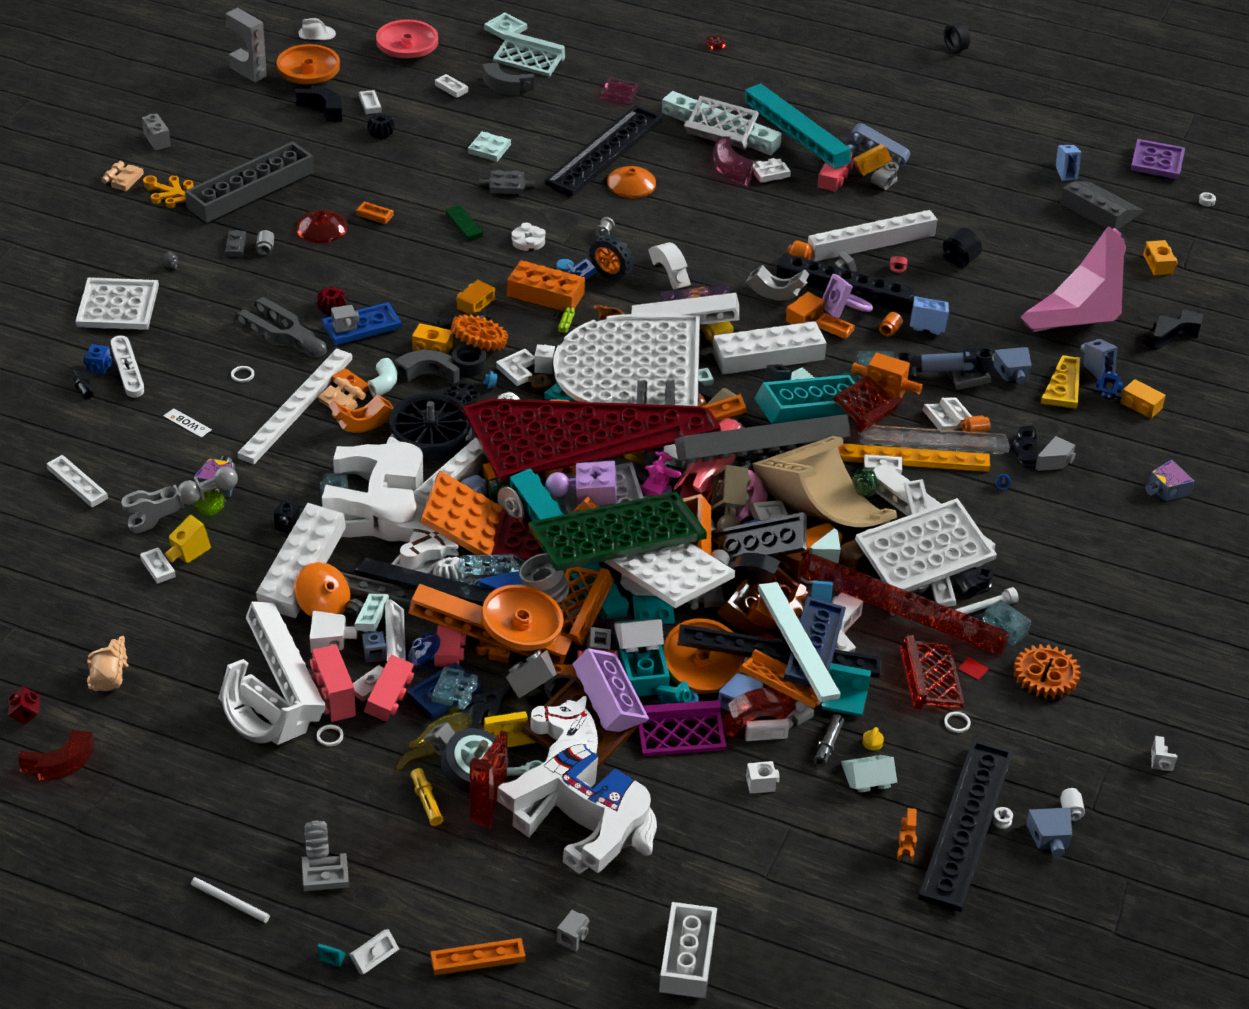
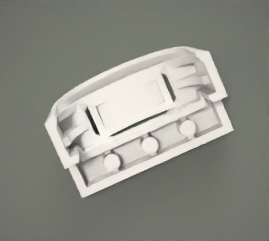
M244 659L227 665L218 699L222 701L229 722L240 735L255 743L272 741L279 745L306 733L310 721H298L303 704L299 701H294L293 706L289 707L286 700L252 674L245 676L248 662ZM242 704L245 705L244 707H241V708H239V709L234 710L235 708H237L238 706H240V705H242ZM251 707L254 708L257 713L267 718L271 724H268L261 720L252 711Z

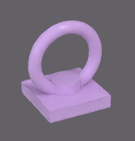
M832 274L822 298L825 300L824 310L830 315L839 319L845 305L863 312H871L873 306L866 300L850 294L853 286L839 275Z

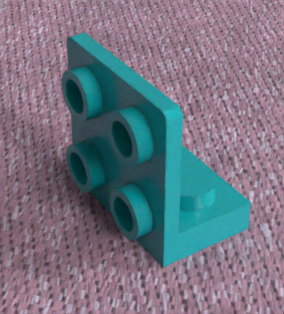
M629 591L630 599L633 601L634 620L655 618L661 619L662 624L675 623L673 606L657 596L634 595Z
M831 663L829 674L840 692V698L823 701L821 708L823 710L862 717L871 671Z

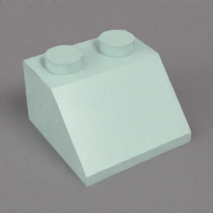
M878 755L841 761L850 788L857 789L858 792L870 791V787L878 786V789L890 788L892 783H897L894 757Z

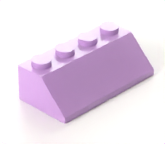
M588 648L573 663L576 675L581 680L584 691L589 696L592 707L596 711L600 723L605 730L621 732L649 720L615 653Z

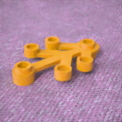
M155 176L144 177V187L147 190L158 189L165 191L164 193L152 194V203L158 204L162 201L161 199L167 198L165 200L166 207L174 208L176 203L186 202L185 191L181 189L179 177H169V185L173 187L157 183ZM186 180L183 182L184 190L193 187V181Z

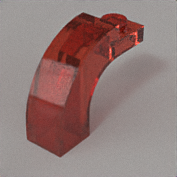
M772 687L758 688L741 694L728 704L730 711L722 718V725L725 734L733 737L747 721L761 716L785 719L797 707L792 697Z
M72 730L67 743L59 750L51 753L20 751L18 755L20 772L38 773L39 780L43 781L61 779L77 772L92 756L95 748L93 732Z

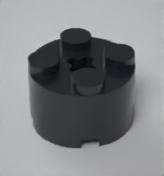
M963 227L956 230L943 241V257L948 262L953 261L959 268H964L981 254L982 244L980 240L977 242L976 234L973 231Z

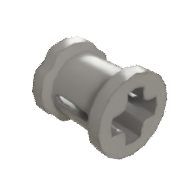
M603 217L600 225L595 228V234L598 237L604 234L609 235V231L613 230L615 226L614 221L609 217Z

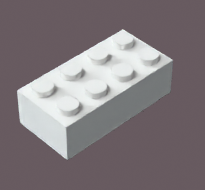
M672 902L659 992L705 998L717 908Z

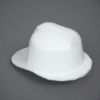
M317 18L304 19L302 21V29L299 31V36L303 39L329 40L336 35L332 28L325 26Z

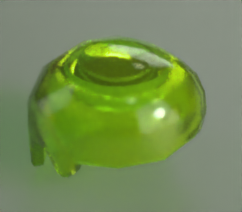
M214 488L211 491L204 492L205 500H202L200 497L193 504L203 515L212 516L220 512L224 507L225 497L220 490Z

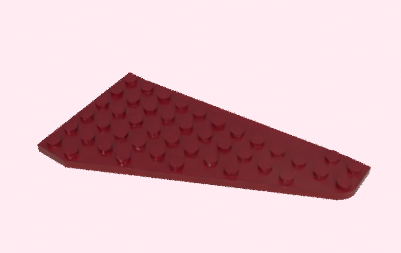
M492 398L463 406V412L499 483L508 481L511 476L530 468L536 474L574 466L576 463H588L675 444L674 439L682 436L721 431V427L712 412L702 406Z

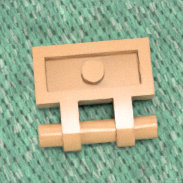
M119 161L111 167L110 171H106L103 174L101 181L104 184L111 182L113 188L127 191L144 174L143 169L134 165H128L124 168V162Z
M337 377L335 384L338 387L334 388L330 385L318 396V399L328 407L334 400L345 408L355 409L358 406L355 400L357 398L363 400L366 394L362 392L361 388L352 386L348 380ZM347 390L350 394L346 395L344 392Z

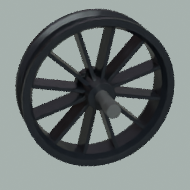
M423 393L404 399L394 407L389 421L390 437H394L399 442H406L417 446L422 451L423 460L425 461L443 460L455 456L470 443L472 428L463 412V406L466 405L452 396L440 393ZM420 410H427V414L424 415ZM438 438L441 443L433 444V440ZM425 439L431 440V444L422 443Z

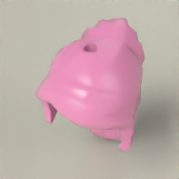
M748 470L750 475V482L747 486V493L749 494L748 503L735 512V517L740 522L746 517L753 516L749 509L752 503L767 502L768 492L762 480L751 470Z

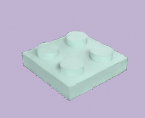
M503 13L485 23L484 30L506 40V33L508 31L520 34L527 30V24L507 13Z
M481 132L468 147V154L497 162L510 147L511 139L488 132Z

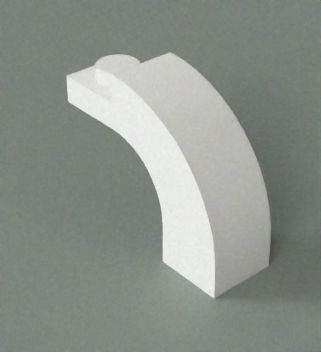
M668 242L648 249L653 265L663 264L673 290L691 285L686 271L687 263L675 244Z

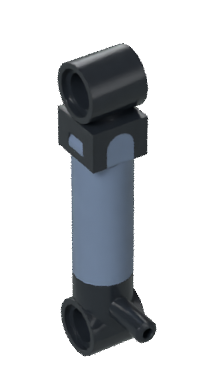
M976 348L963 349V353L911 355L908 352H900L895 355L896 359L910 363L908 376H910L911 380H915L919 372L964 370V374L977 373V370L982 373L994 370V351L990 348H981L977 351Z

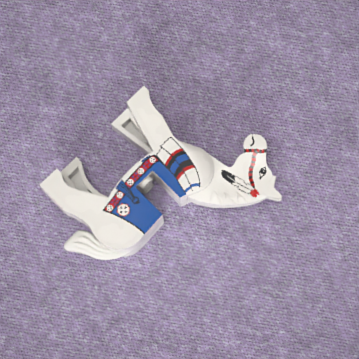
M583 696L577 702L567 700L566 703L557 707L538 706L532 710L531 730L537 734L547 733L552 738L557 739V741L550 747L547 760L543 764L525 772L512 782L502 783L498 787L497 801L513 812V827L527 837L533 834L554 806H558L577 823L594 831L588 838L564 848L563 863L579 874L589 867L599 873L620 853L621 849L633 845V848L643 855H651L653 839L657 829L656 817L650 808V794L637 781L614 769L596 787L591 788L596 781L598 737L594 720L586 709V696Z

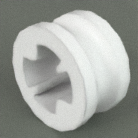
M1005 807L997 808L994 811L993 824L1001 829L1009 828L1012 823L1013 813Z

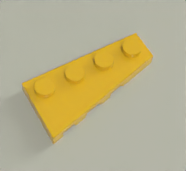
M1062 355L1045 394L1041 398L1040 404L1077 408L1079 357Z

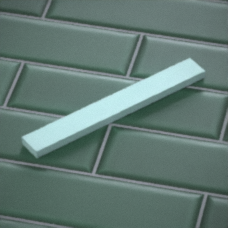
M777 582L759 584L758 591L819 701L839 699L840 692L779 584Z

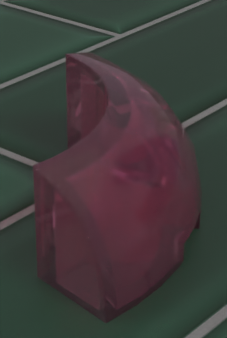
M731 136L719 138L714 145L712 154L717 170L721 174L725 173L730 176V180L749 185L753 175L754 160L744 158L732 149L730 145Z

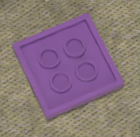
M1137 139L1130 170L1153 176H1163L1169 179H1179L1185 148Z

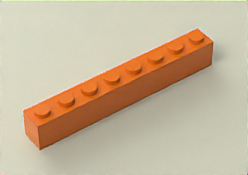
M419 584L411 599L409 614L526 657L538 651L517 650L496 641L486 631L482 623V606L422 584ZM560 635L553 644L540 649L542 653L547 650L553 664H564L572 639Z

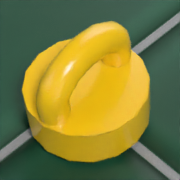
M877 727L865 732L863 735L862 744L868 750H879L883 746L884 737L878 732L879 729Z

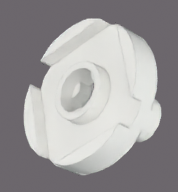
M523 223L512 232L513 245L523 251H529V248L538 250L545 244V230L531 226L530 223Z

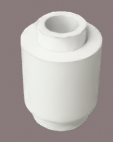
M1075 788L1065 789L1060 797L1062 808H1070L1071 821H1077L1085 814L1082 795Z

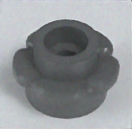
M358 599L348 600L345 609L351 615L358 617L364 604Z

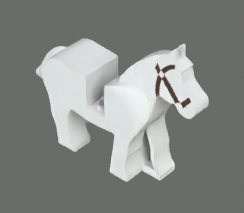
M389 437L387 443L381 445L337 446L333 458L334 473L338 475L357 474L369 481L367 493L330 485L325 486L322 496L323 507L344 514L346 529L341 537L375 536L387 541L409 542L400 548V563L408 569L417 568L429 560H442L447 555L458 556V551L456 550L458 545L419 522L425 507L415 502L413 494L423 484V454L417 446L406 442H399L394 437Z

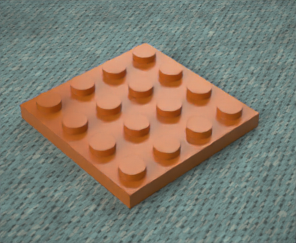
M439 471L419 522L487 561L492 554L494 536L502 509L505 511L506 509L486 498L483 494L455 480L450 475Z

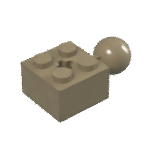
M725 465L713 473L711 510L724 512V516L717 522V529L741 525L739 519L735 517V512L748 503L749 494L747 493V486L750 482L748 468Z

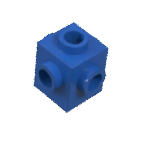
M91 344L83 358L87 372L105 374L112 362L109 346Z
M1107 371V373H1102V377H1098L1096 387L1102 397L1112 398V396H1117V392L1121 393L1123 383L1120 382L1121 377L1117 373ZM1112 383L1113 388L1107 389L1106 385Z

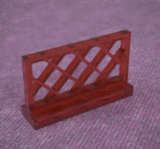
M866 376L833 397V400L859 423L856 429L860 433H863L894 413L903 401L899 396L892 398L869 376Z
M906 635L901 647V653L914 709H922L924 704L963 708L965 702L951 645L915 641L914 636ZM918 648L924 649L928 653L924 655L923 653L918 651ZM937 650L946 651V656H942ZM932 655L933 657H935V658L938 659L939 661H938L937 663H935L934 661H932V660H931L930 658H928V657H930V656ZM923 661L931 667L929 670L921 665ZM942 663L950 668L948 672L940 666ZM936 670L943 676L939 678L932 672ZM929 677L934 683L931 685L924 678ZM947 678L948 680L953 682L954 685L950 686L943 680ZM937 685H940V686H941L942 688H944L946 691H945L944 693H942L940 690H938V689L935 688V687H936ZM931 691L938 698H930L928 693ZM951 693L957 700H952L947 695Z
M505 731L499 733L481 760L473 757L470 762V821L490 828L493 824V810L499 803L497 801L498 787L502 783H507V732Z

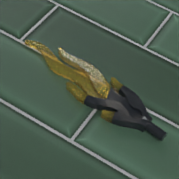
M508 684L501 690L497 688L492 691L468 696L459 704L449 709V714L451 715L436 720L427 727L418 739L409 743L410 748L424 744L423 738L435 726L448 722L455 733L469 728L479 729L486 716L498 715L500 707L505 701V696L514 691L512 686ZM429 742L420 748L406 753L400 759L397 771H400L410 760L436 753L432 748V744Z

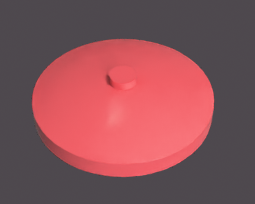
M398 20L385 24L378 30L376 43L378 48L387 55L397 58H417L425 56L436 49L438 33L431 25L421 21Z

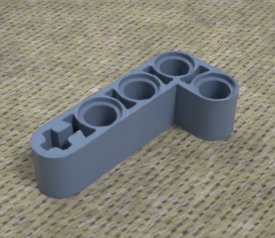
M862 123L855 125L845 143L846 146L851 148L852 156L857 153L860 147L869 151L883 144L892 159L891 162L897 163L899 168L904 167L910 157V151L906 147Z

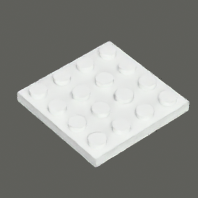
M88 278L76 318V327L148 330L159 287L158 280Z

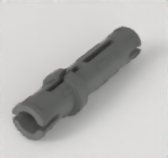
M833 715L831 717L825 735L817 745L818 751L813 762L814 764L817 763L819 767H824L827 764L829 755L834 751V743L844 724V719L840 715Z

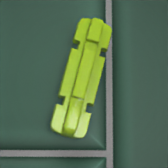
M573 307L565 309L558 327L560 333L566 334L575 314Z

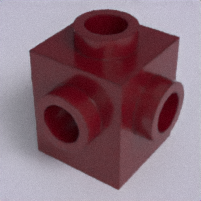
M22 686L9 696L8 716L26 725L39 713L40 695Z

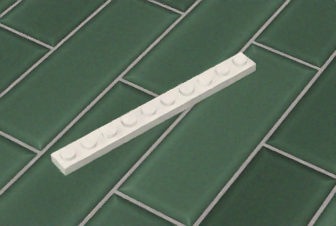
M336 349L237 453L238 459L255 464L332 382V375L343 370L351 362L352 354Z

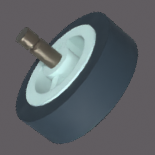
M469 728L455 733L450 738L441 756V767L447 780L457 789L471 794H482L493 790L499 784L508 767V755L501 741L494 735L481 729Z

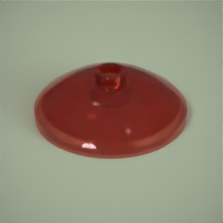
M327 209L310 211L300 217L296 224L297 233L300 237L314 243L336 241L345 235L348 228L347 221L341 214Z

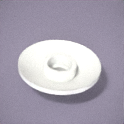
M510 487L501 488L498 492V504L506 509L508 515L515 518L517 516L523 518L524 508L518 494Z

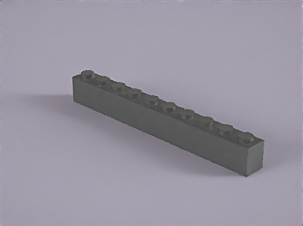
M845 414L688 435L674 440L678 462L685 461L686 464L696 463L697 459L701 458L703 462L714 460L715 456H719V459H726L731 457L730 454H736V457L746 456L747 452L752 451V454L755 455L764 453L763 450L768 449L769 452L780 451V447L790 450L795 449L796 445H801L802 447L831 436L842 437L844 442V438L850 437L851 433L848 416Z

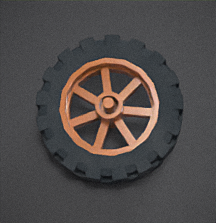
M604 234L591 244L589 258H591V263L596 267L597 272L599 271L602 276H606L611 280L622 279L631 271L634 265L632 263L634 260L633 256H631L632 252L627 248L628 245L625 242L623 243L619 237L616 238L615 235Z

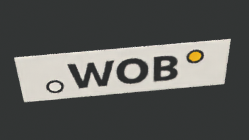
M174 408L164 415V417L200 437H203L212 430Z

